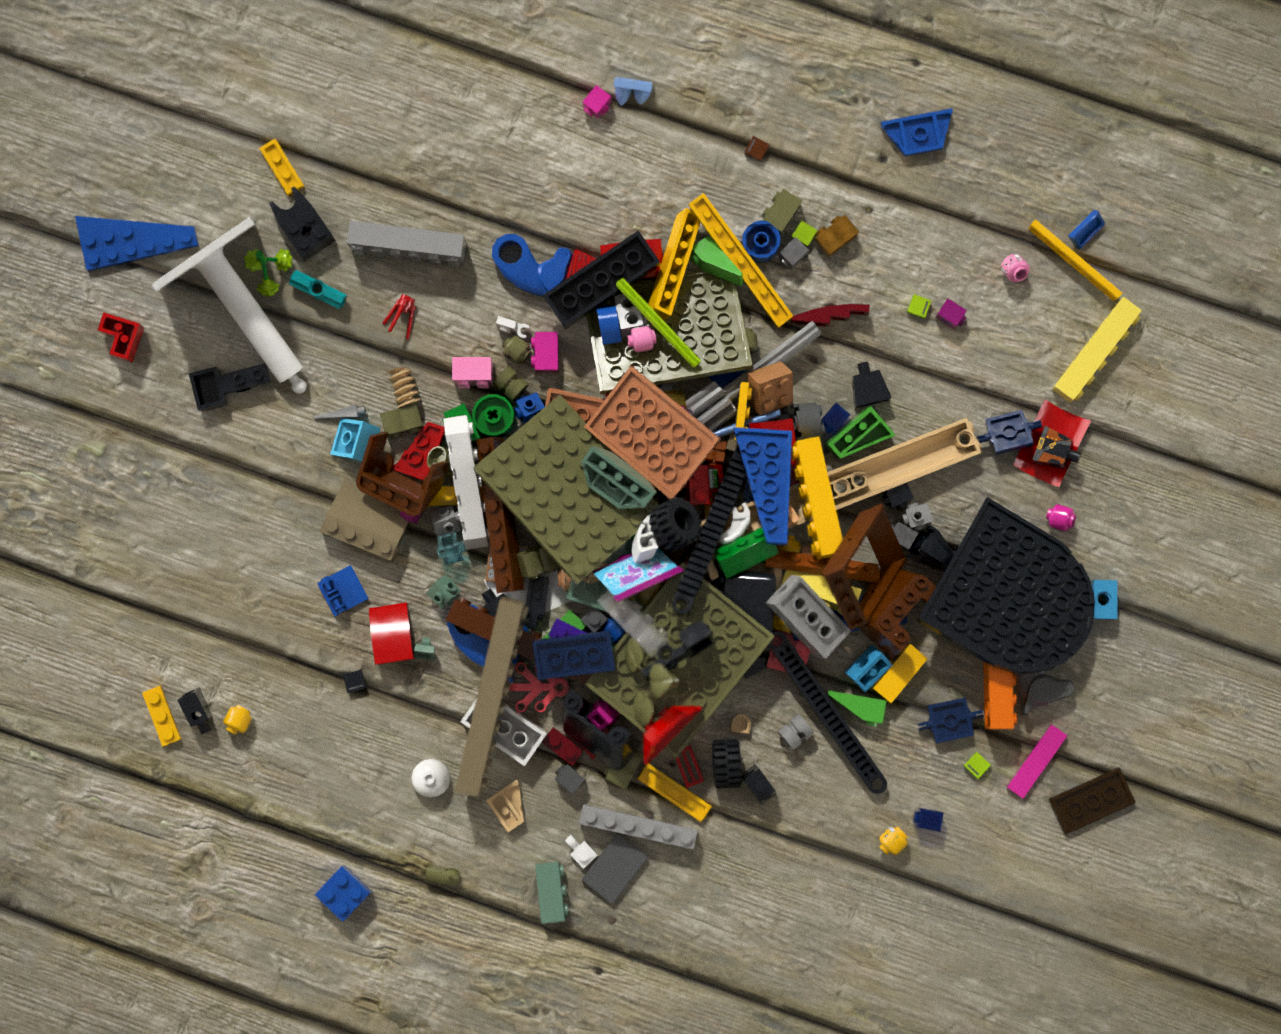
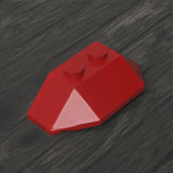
M666 706L658 714L660 718L656 722L652 720L644 728L647 731L644 734V763L648 765L703 708L701 706H671L670 708Z

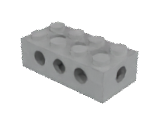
M791 575L766 602L815 657L826 659L851 632L801 576Z

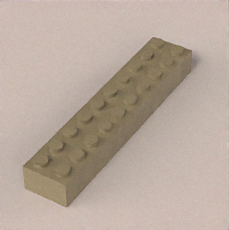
M504 596L500 599L455 792L478 797L480 792L483 793L484 789H486L488 778L485 777V774H488L493 760L489 757L495 751L497 744L494 736L499 733L502 722L498 721V719L504 713L506 702H503V698L508 695L511 684L507 683V681L513 675L515 668L512 660L517 657L520 645H516L517 639L520 640L522 637L524 626H521L522 620L526 619L529 607H525V601Z

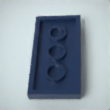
M611 631L532 641L538 680L616 670Z

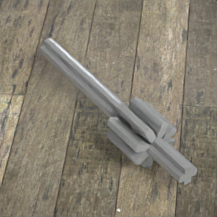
M811 321L754 364L753 369H748L723 389L716 382L711 381L684 402L685 409L712 432L737 414V410L732 402L739 397L740 383H748L749 372L780 361L782 363L786 362L822 334L821 331Z

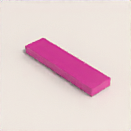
M1050 724L1009 782L1007 788L1023 799L1067 735Z

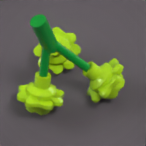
M258 249L247 251V255L243 257L245 267L250 268L251 272L256 270L263 271V283L258 284L256 290L266 297L274 295L280 287L274 280L270 281L266 270L267 261L274 262L277 265V269L288 271V268H291L293 263V256L290 255V251L280 249L274 258L265 257L264 253Z

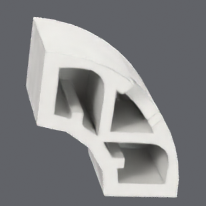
M649 516L643 520L633 540L632 556L634 563L652 559L658 548L657 539H654V534L650 531L651 525L649 520L651 518Z

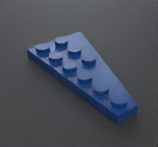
M75 216L85 266L88 272L199 246L194 226Z
M734 427V434L766 543L771 545H787L792 431Z

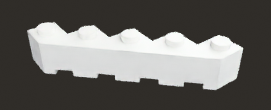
M467 415L445 418V436L448 443L449 459L453 472V482L458 501L465 548L468 550L488 547L489 533L484 521V513H486L485 503L481 500L479 487H482L481 477L473 470L475 461L478 460L477 449H473L470 434H474L473 424L468 422Z

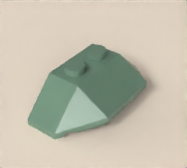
M592 446L581 461L588 487L619 509L645 508L656 493V490L646 478L613 452Z

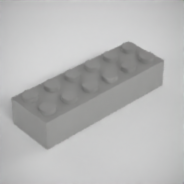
M350 221L347 244L356 255L370 253L378 258H383L386 255L391 256L395 260L410 258V261L413 262L427 260L430 264L440 265V262L448 263V266L452 267L464 265L467 242L463 234Z

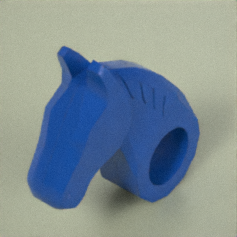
M505 234L497 238L492 246L493 261L503 277L517 288L542 297L552 288L566 280L573 256L570 249L561 247L555 252L554 257L538 264L526 241L517 234ZM507 245H516L522 249V256L517 262L508 264L500 259L501 250Z
M447 622L449 632L457 647L469 659L484 667L490 641L474 633L468 635L461 634L457 631L456 625ZM524 626V631L529 633L528 628ZM519 654L512 660V664L516 665L520 658ZM513 676L508 678V681L511 683L514 681Z

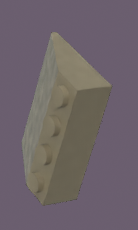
M344 481L319 532L394 562L410 522L400 516V510L361 492L357 485Z

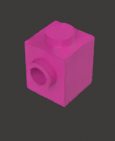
M596 85L583 100V111L590 117L595 116L598 118L600 115H605L609 109L608 105L611 103V96Z

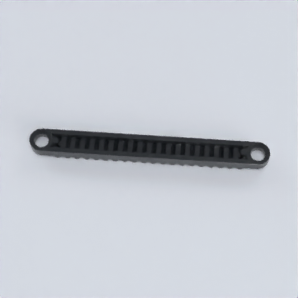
M738 445L673 598L672 610L678 616H685L691 611L745 480L746 471ZM678 601H685L687 608L679 610L676 607V603Z
M772 632L774 636L779 635L782 638V644L778 647L771 643L770 649L867 788L875 794L883 793L887 788V781L788 638L782 632ZM874 779L882 781L880 789L876 790L872 787Z

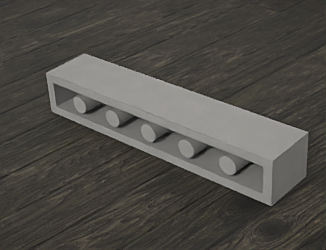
M583 804L579 824L689 849H694L698 831L694 828Z

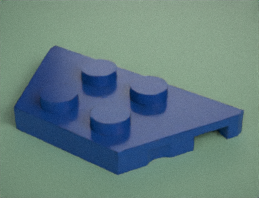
M951 108L882 121L880 125L905 157L938 151L943 148L953 110Z

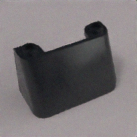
M721 571L717 581L721 589L724 590L723 595L772 633L774 612L766 602L776 592L775 575L742 571L726 579ZM772 640L763 651L768 652L770 650Z
M571 689L564 699L563 731L612 769H623L643 742L622 727H615L606 735L589 723L590 720L587 717L589 715L588 707L591 703Z

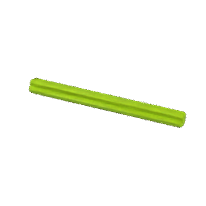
M622 278L616 283V287L693 368L701 362L695 353L625 279Z

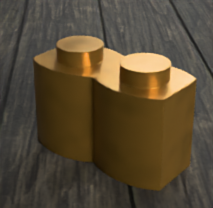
M838 215L830 222L831 226L828 228L822 227L816 232L815 242L828 258L859 234L857 228L846 215L842 217Z

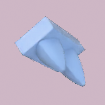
M616 77L614 80L615 95L620 106L628 100L632 89H634L635 99L640 105L648 99L652 91L653 82Z

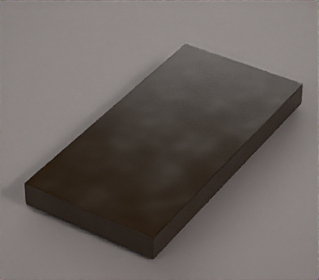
M1120 767L1048 799L1065 835L1136 803Z

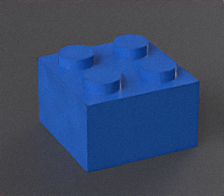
M342 865L315 893V896L343 922L372 893V890L346 865Z

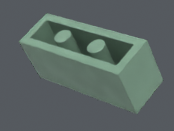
M559 861L535 864L541 923L565 921V916H569L568 904H564L563 897L567 896L566 886L561 883V877H564L563 865H559Z

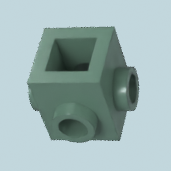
M445 574L426 593L443 609L447 605L451 607L454 600H458L457 596L461 590Z

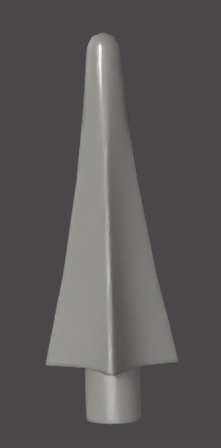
M354 404L333 412L315 415L314 419H360V415L366 414V408Z

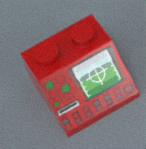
M700 465L685 485V497L690 502V505L713 504L723 480L722 465Z

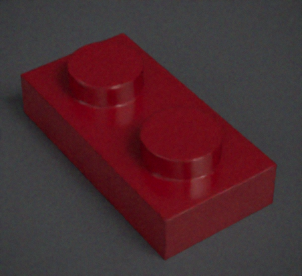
M554 727L541 742L572 766L584 751Z

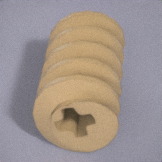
M406 367L392 369L388 372L390 375H393L390 377V381L395 382L392 385V388L396 389L394 396L399 397L395 401L397 404H401L397 409L416 404L420 401V398H414L418 391H412L416 384L410 383L415 378L414 376H408L413 370L406 369Z

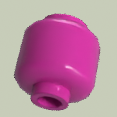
M1056 504L1053 509L1049 508L1046 519L1049 520L1051 528L1066 532L1068 529L1073 528L1076 515L1072 508Z

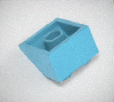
M341 418L330 455L362 463L370 435L378 434L381 428L364 421Z

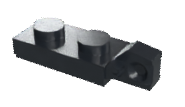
M540 576L536 579H529L525 606L529 607L526 619H530L529 629L537 630L538 620L543 621L549 577Z

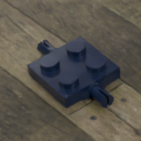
M1018 410L985 419L988 433L977 436L979 443L990 441L996 455L1033 446L1031 430L1042 428V423L1040 420L1029 423L1024 416L1023 410Z
M965 697L927 705L929 719L926 722L917 723L918 727L925 725L918 728L919 731L930 729L934 735L935 743L974 736L973 720L984 718V715L976 716V714L983 713L982 710L971 712Z

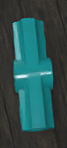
M295 270L290 278V286L339 310L346 302V294L298 270ZM322 286L321 293L315 294L314 288Z

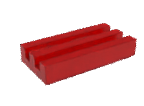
M689 745L681 753L691 777V783H688L679 756L675 758L686 788L704 782L693 749ZM689 750L699 776L698 780L695 779L685 751Z

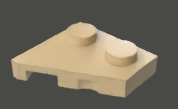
M517 779L486 800L507 832H510L524 822L520 787Z

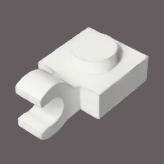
M498 316L496 321L500 331L510 333V331L517 332L521 339L527 338L526 335L521 334V330H529V325L519 324L516 321Z
M572 835L565 840L574 850L570 855L583 869L598 856L585 841L579 844Z

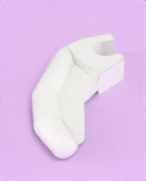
M745 502L741 504L744 509L742 513H739L736 507L732 509V524L722 534L719 540L721 545L730 544L742 537L751 523L750 511Z

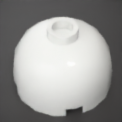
M435 759L423 760L417 764L411 777L412 785L416 792L429 798L438 797L443 794L449 787L451 780L450 771L446 765Z

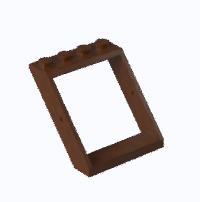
M882 503L859 513L823 570L824 577L849 630L865 625L870 621L906 562L905 555ZM867 536L881 567L879 570L880 578L878 583H871L861 601L858 602L844 570Z

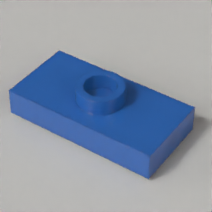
M1094 209L1068 235L1076 249L1080 250L1105 225L1099 211Z

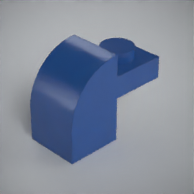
M605 305L597 309L603 345L622 342L616 306Z

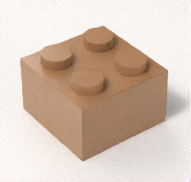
M781 361L748 373V388H752L751 399H748L749 405L759 415L793 404V372Z

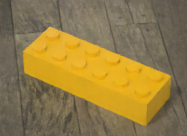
M818 436L796 441L791 450V461H795L796 469H794L795 479L799 480L800 483L798 488L799 497L803 499L805 505L802 507L804 518H808L809 523L806 526L809 537L812 536L813 541L811 551L813 556L816 555L817 560L832 557L843 540L821 442Z

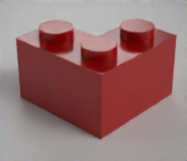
M103 312L97 330L103 335L114 338L109 354L114 358L133 363L145 327L140 323Z

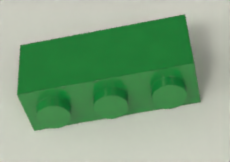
M758 528L754 532L740 537L726 546L720 547L715 551L714 555L726 579L779 552L776 545L766 543L762 528Z

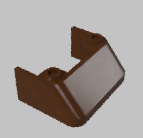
M388 432L370 435L356 480L357 488L361 492L410 516H417L423 513L441 490L449 461L445 460L432 464L428 476L424 478L421 485L392 471L393 457L390 453L384 451Z

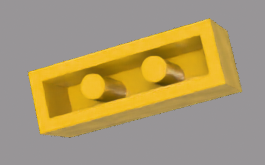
M911 644L905 646L897 654L899 656L895 661L890 660L892 666L873 684L872 690L889 704L894 701L928 659Z

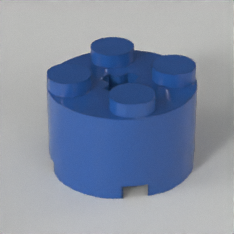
M755 221L744 231L741 244L754 262L764 263L773 259L777 254L781 240L780 233L777 228L767 221ZM759 239H762L763 245L759 244Z

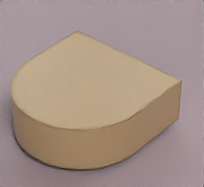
M745 714L734 716L730 732L749 735L751 727L749 717Z

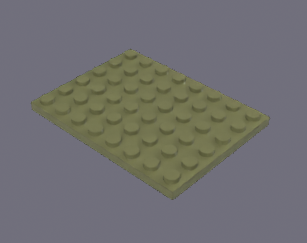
M703 270L684 273L672 315L664 320L701 360L694 368L647 318V326L655 331L656 344L650 351L637 353L633 347H629L627 337L622 338L621 336L622 342L603 345L597 309L587 315L601 395L610 393L630 366L637 369L655 385L753 369L736 284ZM656 278L637 281L631 285L647 304L649 303ZM614 297L602 306H615Z
M559 395L480 461L473 470L573 582L578 585L634 536L643 520L659 504L652 497L645 508L619 509L588 487L581 461L592 446L612 451L584 428L586 425L585 421Z
M684 562L680 565L684 571L671 576L613 648L616 670L593 673L585 683L586 686L646 733L647 731L636 719L634 700L639 692H643L646 695V693L651 691V680L647 682L639 668L637 672H632L628 669L625 662V651L630 638H634L640 644L645 657L642 666L646 668L659 660L657 651L660 647L668 645L674 650L682 646L679 638L681 631L696 622L705 623L711 630L716 643L692 658L688 656L680 661L676 668L672 670L667 669L668 672L677 673L679 678L678 686L676 688H669L662 697H655L654 695L649 697L654 707L652 718L654 722L660 718L658 714L666 706L668 708L671 706H701L703 708L664 748L675 758L680 755L775 637L705 579H703L691 611L685 616L676 615L672 610V601L687 566ZM678 601L676 607L679 610H684L687 608V603L685 601ZM665 653L662 659L669 660L672 654Z

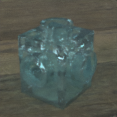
M456 532L437 536V554L439 559H443L445 565L464 560L463 552H466L463 541L459 540Z

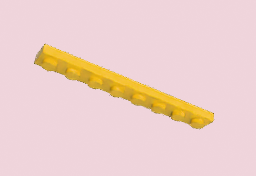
M702 193L690 202L688 206L718 247L742 272L744 283L776 327H780L791 319L793 314L707 196Z

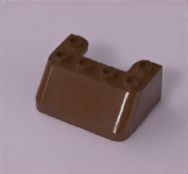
M901 569L870 621L857 628L893 659L905 648L910 639L908 632L899 623L920 599L927 603L936 586L923 575Z

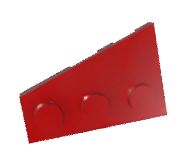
M427 422L415 437L411 446L404 451L397 464L393 465L392 470L423 481L430 471L427 465L428 453L436 446L441 447L445 436V427Z

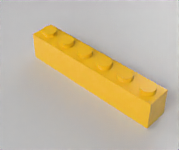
M685 208L676 215L648 303L663 321L672 315L700 226V221L692 210Z

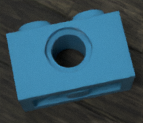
M1117 580L1091 581L1095 599L1094 620H1116ZM1099 595L1105 596V605L1099 604Z
M871 645L845 673L856 685L866 692L892 664L878 649Z

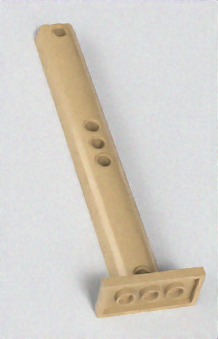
M964 418L827 472L836 510L980 454L982 446L973 434L975 430L972 422H968V419ZM960 436L967 438L968 442L966 445L960 442ZM854 477L862 479V486H857L854 483ZM800 483L789 488V503L800 518L799 521L789 528L808 521V518H804L802 507L805 506L804 501L800 499L798 493ZM837 484L844 485V493H839L836 490ZM754 501L746 504L750 511L751 523L742 537L754 532L758 528H762ZM742 506L736 508L739 513L744 511ZM732 511L723 533L731 527ZM706 520L701 521L702 524L700 526L702 527V529ZM719 542L718 545H717L716 550H718L720 547L726 546V545H728V544L721 545L720 542ZM712 560L705 574L710 583L719 578Z

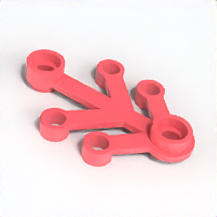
M519 662L515 667L516 672L522 674L530 683H511L509 691H531L522 701L517 702L515 705L516 710L521 713L527 710V706L542 691H550L542 701H538L535 704L537 712H544L547 705L556 696L562 697L568 693L569 683L561 677L547 679L550 683H541L527 669L525 663ZM520 664H523L525 666V670L523 672L518 671V666ZM559 683L563 684L564 686L563 690L558 691L556 689V686ZM519 703H523L525 705L524 710L518 709ZM539 703L544 704L543 710L537 709Z

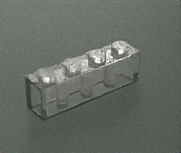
M607 590L597 602L652 658H655L658 649L670 643L667 638L669 634L662 627L658 629L654 625L656 621L648 613L644 615L640 611L642 607L635 600L631 602L628 598H624L617 602L613 598L614 595Z

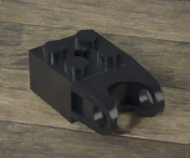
M292 187L291 190L295 202L291 208L281 209L273 201L269 205L280 227L305 262L336 240L309 201L296 187ZM310 231L311 235L307 236L305 232Z

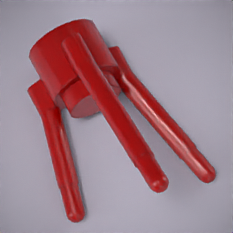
M402 294L382 322L385 325L394 312L398 310L388 329L391 332L401 313L408 314L409 311L406 331L407 340L410 337L413 316L416 310L413 298Z

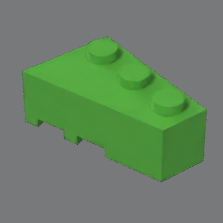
M869 406L863 409L824 445L836 459H841L896 435L876 411Z

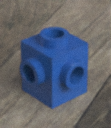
M536 392L529 396H521L516 401L514 413L518 420L521 419L523 424H526L545 406Z

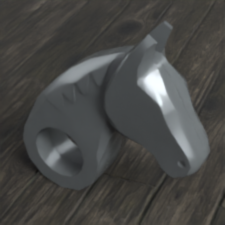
M1045 672L1034 674L1013 673L1016 675V689L1022 699L1021 715L1024 716L1029 714L1031 707L1042 706L1068 698L1074 693V685L1071 680L1054 679Z

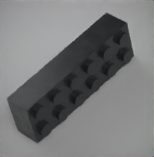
M638 230L545 293L543 298L566 330L621 293L616 287V283L620 279H625L631 286L658 268L660 261Z

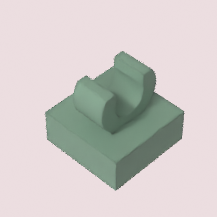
M423 637L422 645L415 644L414 653L416 659L435 660V646H431V638Z

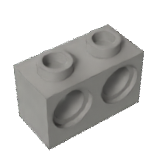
M624 294L614 296L622 338L630 336L632 328L647 326L646 317L641 315V312Z

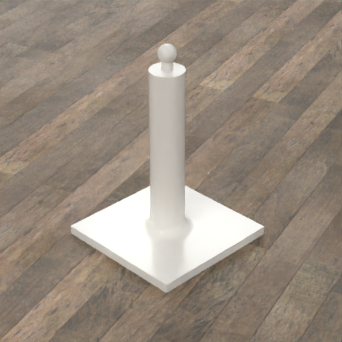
M251 216L152 284L155 291H158L188 269H197L201 272L278 382L282 383L289 379L292 384V390L295 393L301 394L306 391V382L296 374L303 366L223 254V247L226 243L255 224Z

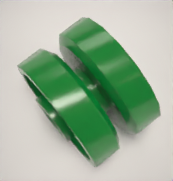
M488 394L481 397L475 403L472 410V420L477 431L484 437H505L514 427L515 413L511 403L505 397L498 394ZM493 414H496L498 418H497V419L493 418V419L491 420V416H492Z

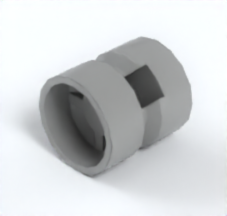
M797 714L790 720V725L785 724L778 730V733L791 749L795 750L802 744L801 740H807L814 734V731Z

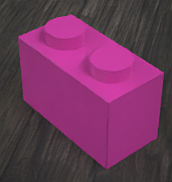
M535 332V337H531V349H535V356H531V367L535 368L536 373H559L558 332Z

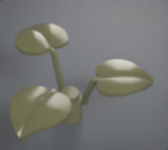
M630 638L625 651V662L630 671L637 672L638 668L640 670L645 668L642 666L645 659L644 652L640 644L634 638ZM654 664L650 670L651 691L646 693V695L643 692H639L634 700L636 719L644 728L651 722L654 715L653 703L649 697L651 695L662 697L669 688H676L679 684L677 673L668 672L661 664Z

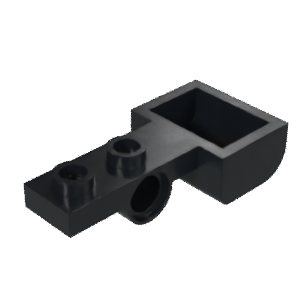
M265 363L220 375L217 366L189 373L197 409L200 412L227 406L226 394L244 392L252 389V387L271 383Z
M696 622L679 633L682 646L675 650L668 645L660 647L657 651L659 660L641 670L647 682L651 680L650 670L654 664H661L666 670H672L679 665L680 661L688 656L692 658L715 644L716 642L709 627L703 622ZM665 653L672 654L669 660L662 659Z

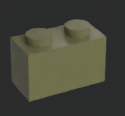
M785 189L781 193L777 192L772 199L773 205L770 209L767 207L761 216L763 218L762 221H767L777 228L780 236L802 204V200Z

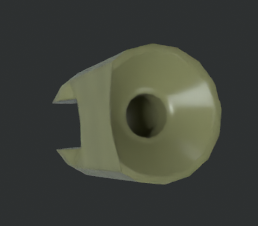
M428 865L425 875V882L449 886L456 885L460 879V873L456 868H443Z

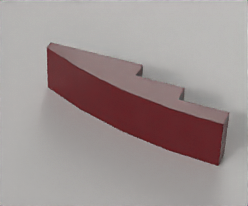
M843 304L812 309L792 316L791 324L807 325L813 321L816 326L829 327L830 320L848 321L850 314L868 315L870 304Z

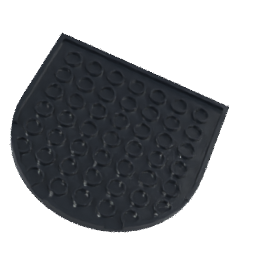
M987 497L917 621L993 667L1012 673H1041L1054 669L1068 661L1087 640L1094 621V592L1086 570L1081 563H1078L1067 546L1052 535Z

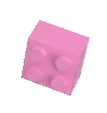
M452 357V381L455 386H458L459 389H470V386H478V389H489V386H493L492 358Z

